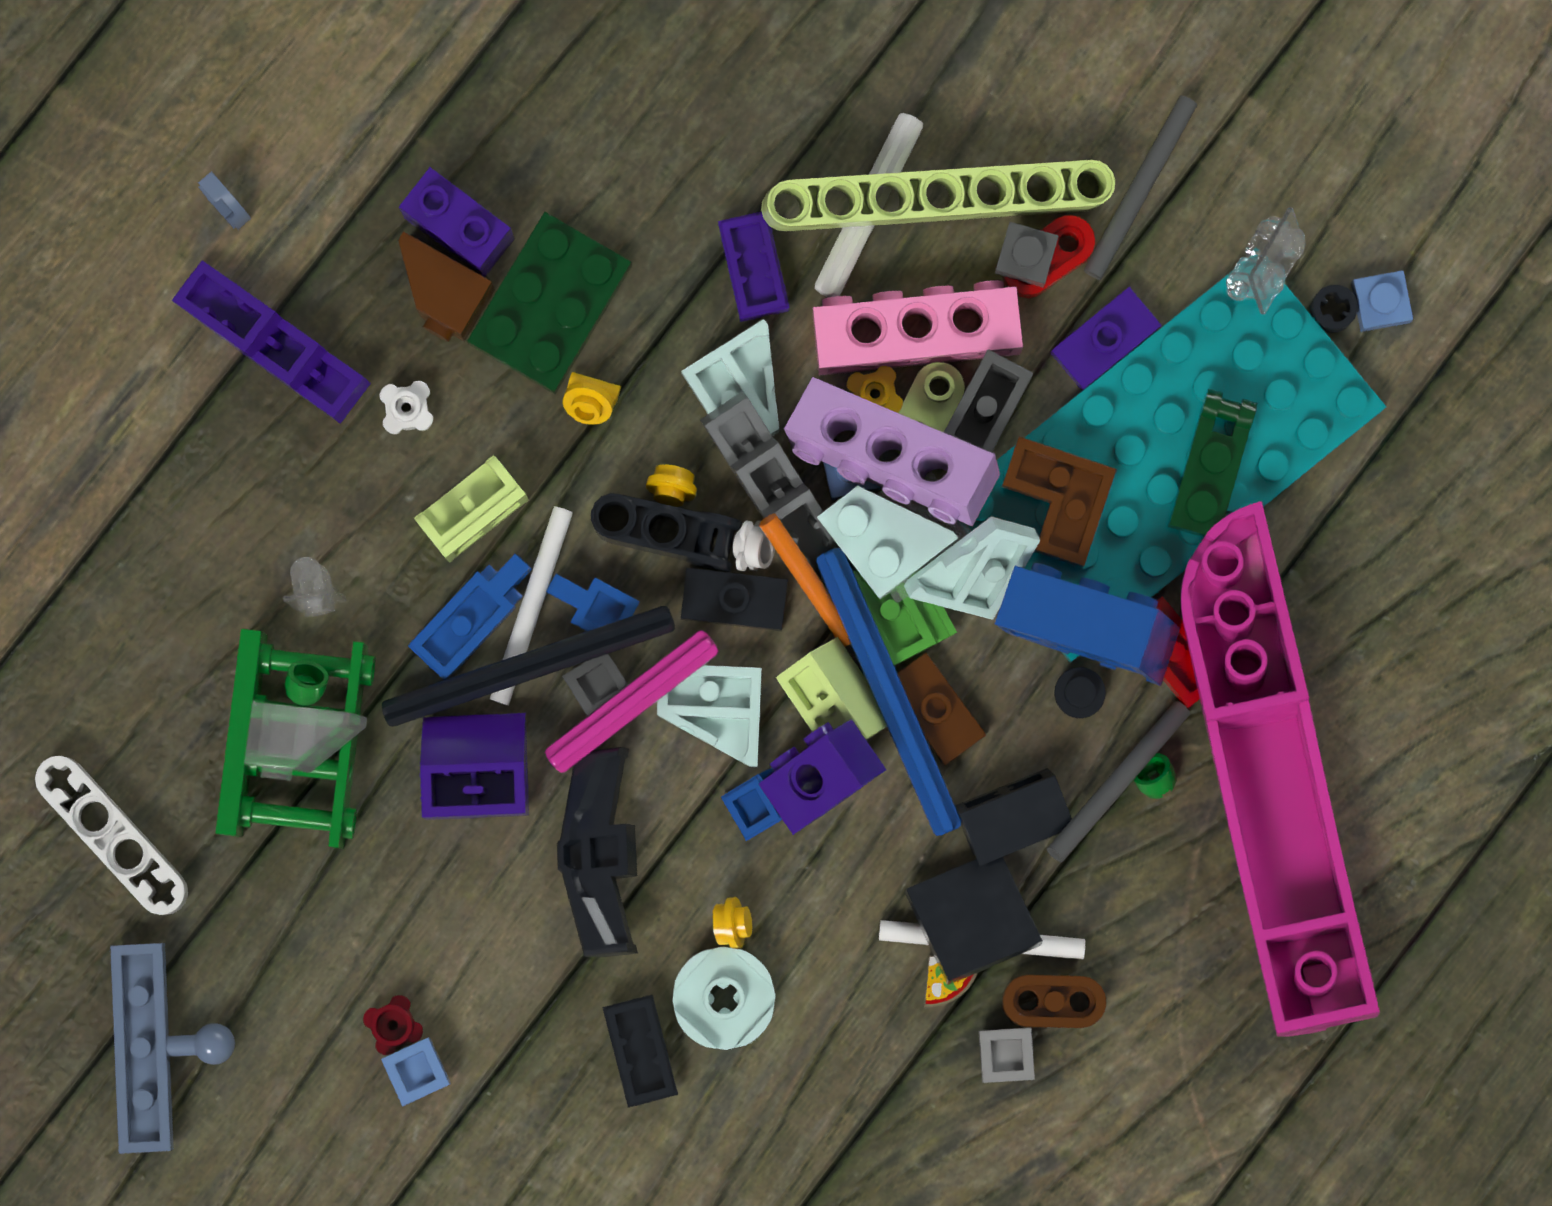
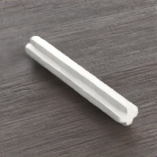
M906 113L898 115L870 174L900 173L923 128V123L919 119ZM882 186L876 192V201L881 209H883L892 191L891 187ZM875 225L842 228L817 278L815 290L829 298L840 296Z

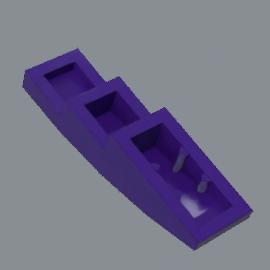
M203 260L172 299L180 308L340 424L371 384L362 375L326 351L319 343L284 320L270 307Z

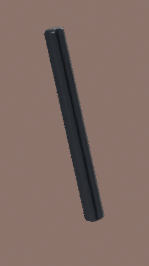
M660 606L382 702V712L389 726H398L671 633L675 630L674 619L667 606Z

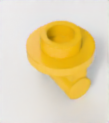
M572 372L563 397L564 409L572 418L580 423L592 425L604 423L612 414L621 386Z

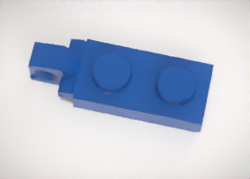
M514 554L498 572L490 565L481 573L477 571L411 641L408 647L443 680L451 678L514 611L515 605L523 597L515 588L532 571V568L520 556Z

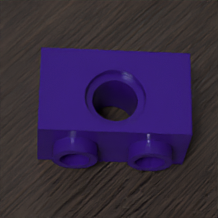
M431 167L428 168L399 206L403 217L484 278L515 239L508 225Z
M852 719L836 729H833L831 724L827 722L803 739L808 746L807 749L799 754L797 749L793 747L770 763L774 773L758 784L793 835L822 817L886 771V768Z

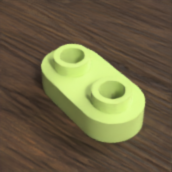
M943 362L926 365L917 374L898 413L944 432L964 394V381L960 372L952 365ZM935 379H943L947 382L949 391L942 396L934 395L929 388V384Z

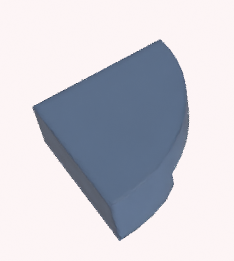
M212 171L198 182L200 185L198 188L233 229L235 227L240 229L251 219Z

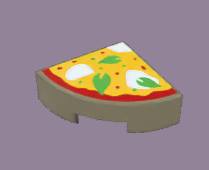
M928 955L923 1007L941 1006L956 1000L968 990L975 980L977 973L947 985L935 957Z

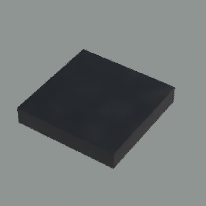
M1003 857L981 866L975 859L909 887L905 891V895L947 985L1039 947L1043 942Z

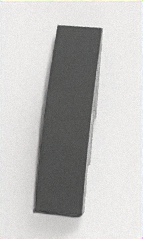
M740 392L700 419V421L762 517L765 518L774 513L778 516L825 585L816 564V558L829 550L840 547L818 520L817 516L823 513V510L811 491L802 482L748 397L743 392ZM849 560L852 570H857L855 566L852 564V562Z

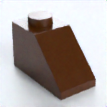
M403 231L398 241L416 309L421 318L426 320L423 328L446 342H449L452 336L465 342L495 291L492 281Z

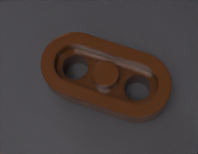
M1022 975L1014 978L1005 987L1002 995V1006L1007 1017L1021 1026L1086 1028L1097 1023L1103 1016L1106 1009V996L1102 987L1089 977ZM1027 990L1032 991L1037 997V1004L1030 1011L1021 1009L1018 1004L1019 995ZM1075 992H1083L1088 997V1006L1084 1011L1076 1012L1070 1006V997Z

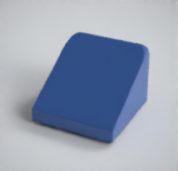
M772 768L757 774L721 796L746 841L783 821L758 785L774 773Z

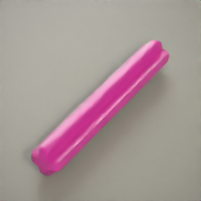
M703 630L694 633L548 746L545 754L551 765L560 773L568 771L717 656L719 650L715 642Z

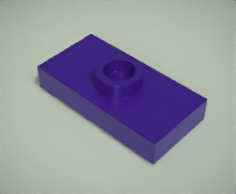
M762 211L718 221L740 322L790 311L772 229L764 220Z
M1128 287L1053 348L1050 353L1081 391H1083L1159 330L1162 325L1133 290Z

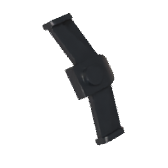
M624 747L594 750L573 766L561 836L557 842V867L562 873L583 955L586 957L638 954L637 947L632 940L616 879L637 877L635 825L626 823L614 825L625 758H628L629 749Z

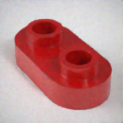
M1072 215L1062 216L1041 229V231L1059 236L1044 287L1002 276L1005 286L1016 287L1017 296L1033 298L1039 296L1083 265L1090 258L1095 246L1094 232L1084 219ZM1064 236H1071L1077 241L1078 247L1073 252H1065L1060 248L1059 240Z

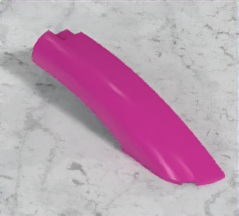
M1262 501L1232 512L1206 533L1205 538L1195 550L1192 558L1189 559L1185 570L1181 591V611L1220 793L1277 1036L1286 1037L1325 1031L1328 1027L1378 1017L1380 1010L1343 860L1311 713L1309 695Z

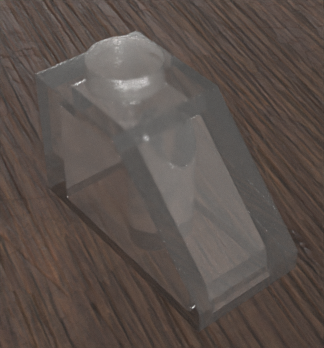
M253 702L244 764L261 767L260 777L291 781L293 771L311 773L365 729L367 717L348 712Z

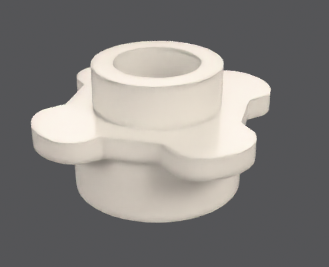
M415 381L411 386L399 388L393 384H388L382 388L380 399L385 403L386 409L383 426L387 432L399 434L402 429L413 430L417 428L419 431H425L431 427L433 416L428 412L427 404L430 389L424 382ZM404 403H409L411 405V410L409 412L402 411V405Z
M746 520L735 535L733 555L736 558V567L740 571H745L747 567L752 571H757L758 568L766 569L773 560L775 548L760 528L759 523L761 521H756L755 525H753L752 521Z

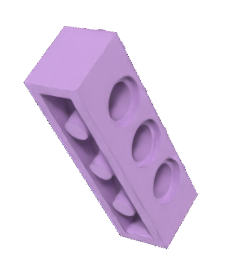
M814 377L810 380L784 428L792 447V452L803 461L813 465H819L821 461L836 467L840 475L853 483L863 485L865 481L882 487L883 492L893 500L903 504H910L911 500L928 507V511L936 518L950 524H955L959 520L973 526L1000 476L995 454ZM851 430L856 432L849 441L841 443L833 441L836 435L842 431ZM888 450L901 451L899 457L893 461L882 462L878 460ZM943 469L947 471L946 475L938 481L930 482L924 480L925 475L931 470Z

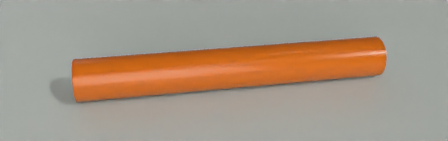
M774 513L765 517L759 523L760 528L835 638L838 637L844 647L850 645L851 642L827 588L778 516Z

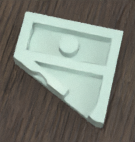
M764 319L681 371L707 414L740 392H743L750 400L770 434L773 436L779 432L769 329Z
M856 486L817 516L818 520L879 599H882L958 540L953 531L859 486Z
M991 516L910 577L904 585L905 590L911 599L993 620L1001 607L1014 566L1024 568L1041 540L1035 528Z
M704 665L657 701V716L749 767H758L762 668Z

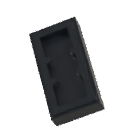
M686 568L681 620L782 631L788 579Z
M653 994L602 1007L628 1108L678 1095Z

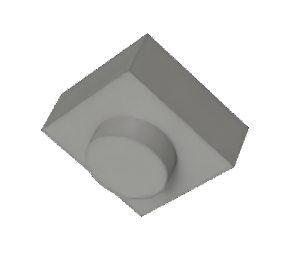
M1030 1027L979 1031L982 1083L1035 1080Z

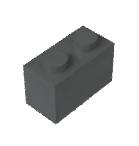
M988 349L944 433L992 453L1025 392L1033 372Z

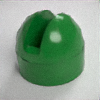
M308 660L296 661L289 666L286 675V694L292 702L298 705H312L318 702L325 693L329 675L321 665Z
M1156 753L1136 776L1134 782L1138 789L1147 797L1160 799L1169 790L1172 792L1177 778L1175 769L1168 757L1164 754ZM1155 773L1159 775V777H1157L1154 780H1150L1149 778Z

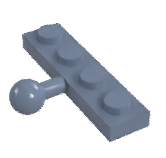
M165 943L110 946L119 1154L172 1151L174 1146L170 1057L197 1055L201 1061L207 1064H221L232 1055L235 1048V1039L232 1032L226 1026L218 1023L203 1026L196 1035L169 1036Z

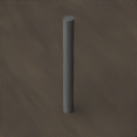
M1180 95L1084 268V272L1091 277L1101 280L1197 107V103L1190 98Z
M1178 701L1173 702L1048 846L1047 851L1055 860L1063 862L1188 718L1190 711L1185 705Z

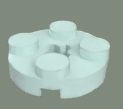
M728 947L709 949L696 954L680 970L675 980L673 994L676 1018L683 1031L700 1045L723 1050L745 1046L758 1038L770 1023L775 1002L772 979L765 966L750 953ZM731 984L737 990L733 998L738 1006L733 1011L724 1007L719 1012H716L711 1006L715 1000L713 994L710 993L711 989L715 985L725 989Z

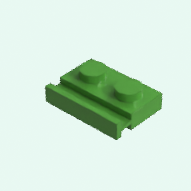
M853 571L894 666L957 633L944 607L909 598L904 587L908 579L882 599H879L859 571Z

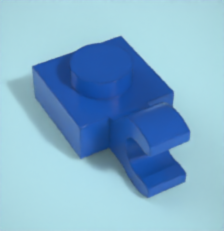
M555 574L546 591L548 594L577 609L570 623L585 631L633 616L640 601L597 578H594L587 591L562 576Z

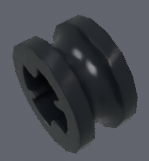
M1328 285L1315 295L1309 310L1311 316L1325 332L1338 333L1345 330L1355 319L1358 312V302L1354 293L1347 287ZM1328 296H1333L1336 304L1345 303L1347 312L1343 311L1339 317L1342 320L1339 322H1334L1331 314L1323 315L1320 306L1324 307L1327 304L1328 300L1325 298Z

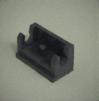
M1048 768L955 805L962 821L961 826L965 837L980 866L1060 834L1072 820L1056 776Z

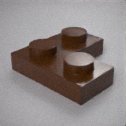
M1018 437L1002 487L1050 503L1039 535L1041 541L1034 552L1081 568L1084 567L1116 469Z

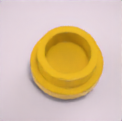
M658 465L655 467L654 475L647 478L646 489L654 494V500L661 504L680 507L684 502L694 500L697 492V487L693 484L695 475L691 471L679 466Z
M737 897L727 898L725 903L714 906L713 930L719 945L729 944L730 948L740 949L744 945L745 938L751 937L752 917L750 910L747 906L742 907Z

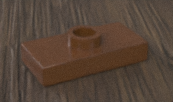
M927 653L898 672V676L925 738L944 766L986 736L983 729Z

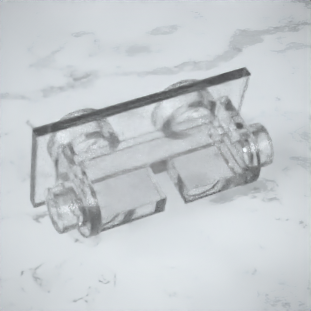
M1288 207L1282 219L1269 217L1267 220L1259 223L1256 232L1245 249L1247 258L1240 257L1232 273L1226 279L1227 294L1237 301H1242L1245 298L1256 299L1260 314H1266L1275 296L1282 291L1285 279L1294 263L1304 252L1305 235L1299 227L1293 207Z
M301 557L293 563L290 574L294 595L283 596L284 602L296 611L304 612L305 617H313L335 612L334 603L346 601V597L335 587H332L329 572L315 559Z

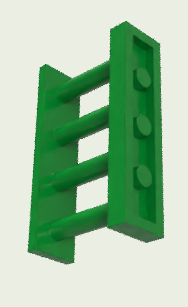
M241 629L215 834L243 837L244 827L251 828L253 823L330 831L329 847L344 849L345 838L353 839L356 829L357 809L349 808L363 689L364 686H372L376 657L368 655L369 646L364 642L353 641L351 658L274 650V644H267L268 635L264 632ZM300 660L315 662L321 665L330 677L349 679L345 709L313 705L301 706L296 703L269 701L267 695L261 694L263 674L270 675L272 670L288 672L289 666ZM265 721L342 729L339 760L264 752L261 746L254 745L256 726H264ZM259 772L336 780L333 810L328 811L255 802V797L248 796L250 776L257 777Z

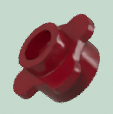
M396 995L392 997L390 1004L379 1009L369 1008L364 1013L363 1023L371 1029L374 1038L377 1040L375 1048L382 1055L393 1054L397 1046L406 1042H418L423 1035L422 1025L414 1021L410 1012L411 1002L403 995ZM391 1020H395L398 1023L396 1030L389 1029L388 1024Z

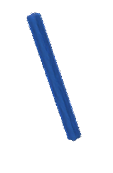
M841 548L829 550L816 558L818 569L930 827L936 836L944 835L959 828L962 825V821L849 560Z

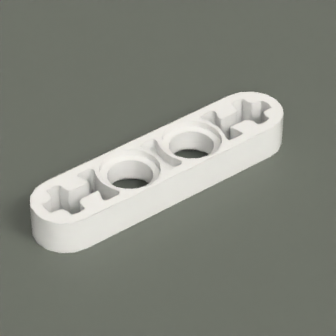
M54 756L43 761L38 767L35 776L36 787L40 794L141 905L151 913L158 915L174 914L180 910L186 903L188 896L187 883L184 878L84 768L73 759L63 756ZM54 767L62 771L70 768L72 773L67 780L77 792H82L85 785L91 790L90 793L78 798L70 811L64 805L72 801L73 798L63 789L56 788L51 791L49 787L54 780L50 774ZM100 802L108 811V822L103 829L91 832L83 826L81 813L89 803ZM132 839L138 842L142 848V861L133 869H124L116 861V848L121 842ZM154 860L160 866L158 869L151 871L154 877L162 883L172 880L175 884V887L171 890V894L175 899L171 904L165 901H160L156 904L151 898L155 895L156 890L148 880L142 879L139 886L133 882V878L147 872Z

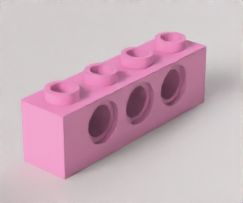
M994 280L976 283L973 285L974 291L954 293L953 286H935L924 289L923 296L903 298L902 291H886L873 294V301L853 303L851 296L823 299L822 307H813L819 375L876 370L880 366L895 368L935 362L944 363L983 359L988 349L1002 357L1020 355L1023 342L1017 288H1004V281ZM963 309L972 310L980 317L981 327L972 333L962 332L954 325L953 316ZM914 314L922 315L929 321L931 331L922 338H913L907 335L902 327V322L905 318ZM860 320H871L878 325L881 334L874 342L862 343L854 338L851 329Z

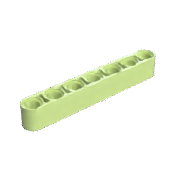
M1081 160L795 179L782 181L775 185L765 195L761 211L767 224L779 231L1079 212L1094 209L1107 201L1114 192L1115 178L1108 165L1101 161ZM1080 173H1088L1097 180L1099 190L1096 198H1087L1078 190L1077 179ZM1030 177H1040L1048 184L1049 196L1045 202L1036 201L1028 194L1027 182ZM980 180H990L998 187L1000 195L996 205H987L979 199L977 185ZM939 183L945 186L950 196L947 208H936L930 204L926 196L929 184ZM879 187H891L897 192L900 199L897 211L887 212L880 208L876 201V192ZM834 189L846 194L850 203L847 214L841 216L829 211L825 203L828 191ZM788 193L797 199L800 208L796 218H783L777 213L774 206L777 194Z

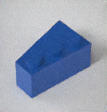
M1033 563L1031 570L1014 566L995 621L996 626L1007 634L1066 654L1073 653L1099 661L1101 666L1112 670L1118 667L1141 674L1146 677L1147 682L1161 686L1180 627L1162 611L1157 609V600L1135 592H1128L1126 599L1108 594L1110 589L1108 585L1089 578L1081 577L1078 585L1061 580V571L1039 563Z

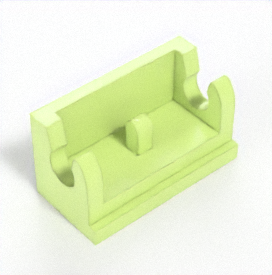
M493 455L482 466L425 511L419 513L414 519L450 563L529 499L496 456Z
M838 637L809 652L776 677L812 732L827 722L831 724L833 729H836L852 719L866 741H868L867 739L887 727L866 678Z

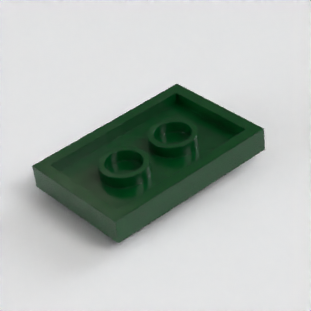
M544 211L467 342L477 350L556 395L631 269L632 262Z

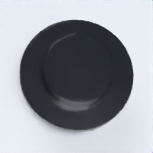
M1076 667L1064 672L1057 680L1054 688V698L1059 709L1067 716L1077 719L1088 718L1098 712L1106 696L1105 685L1096 672L1084 667Z

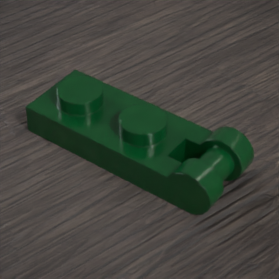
M1207 389L1168 524L1170 528L1204 538L1206 533L1226 516L1258 404L1243 398L1241 403L1222 398V392ZM1216 417L1234 422L1231 436L1212 431Z

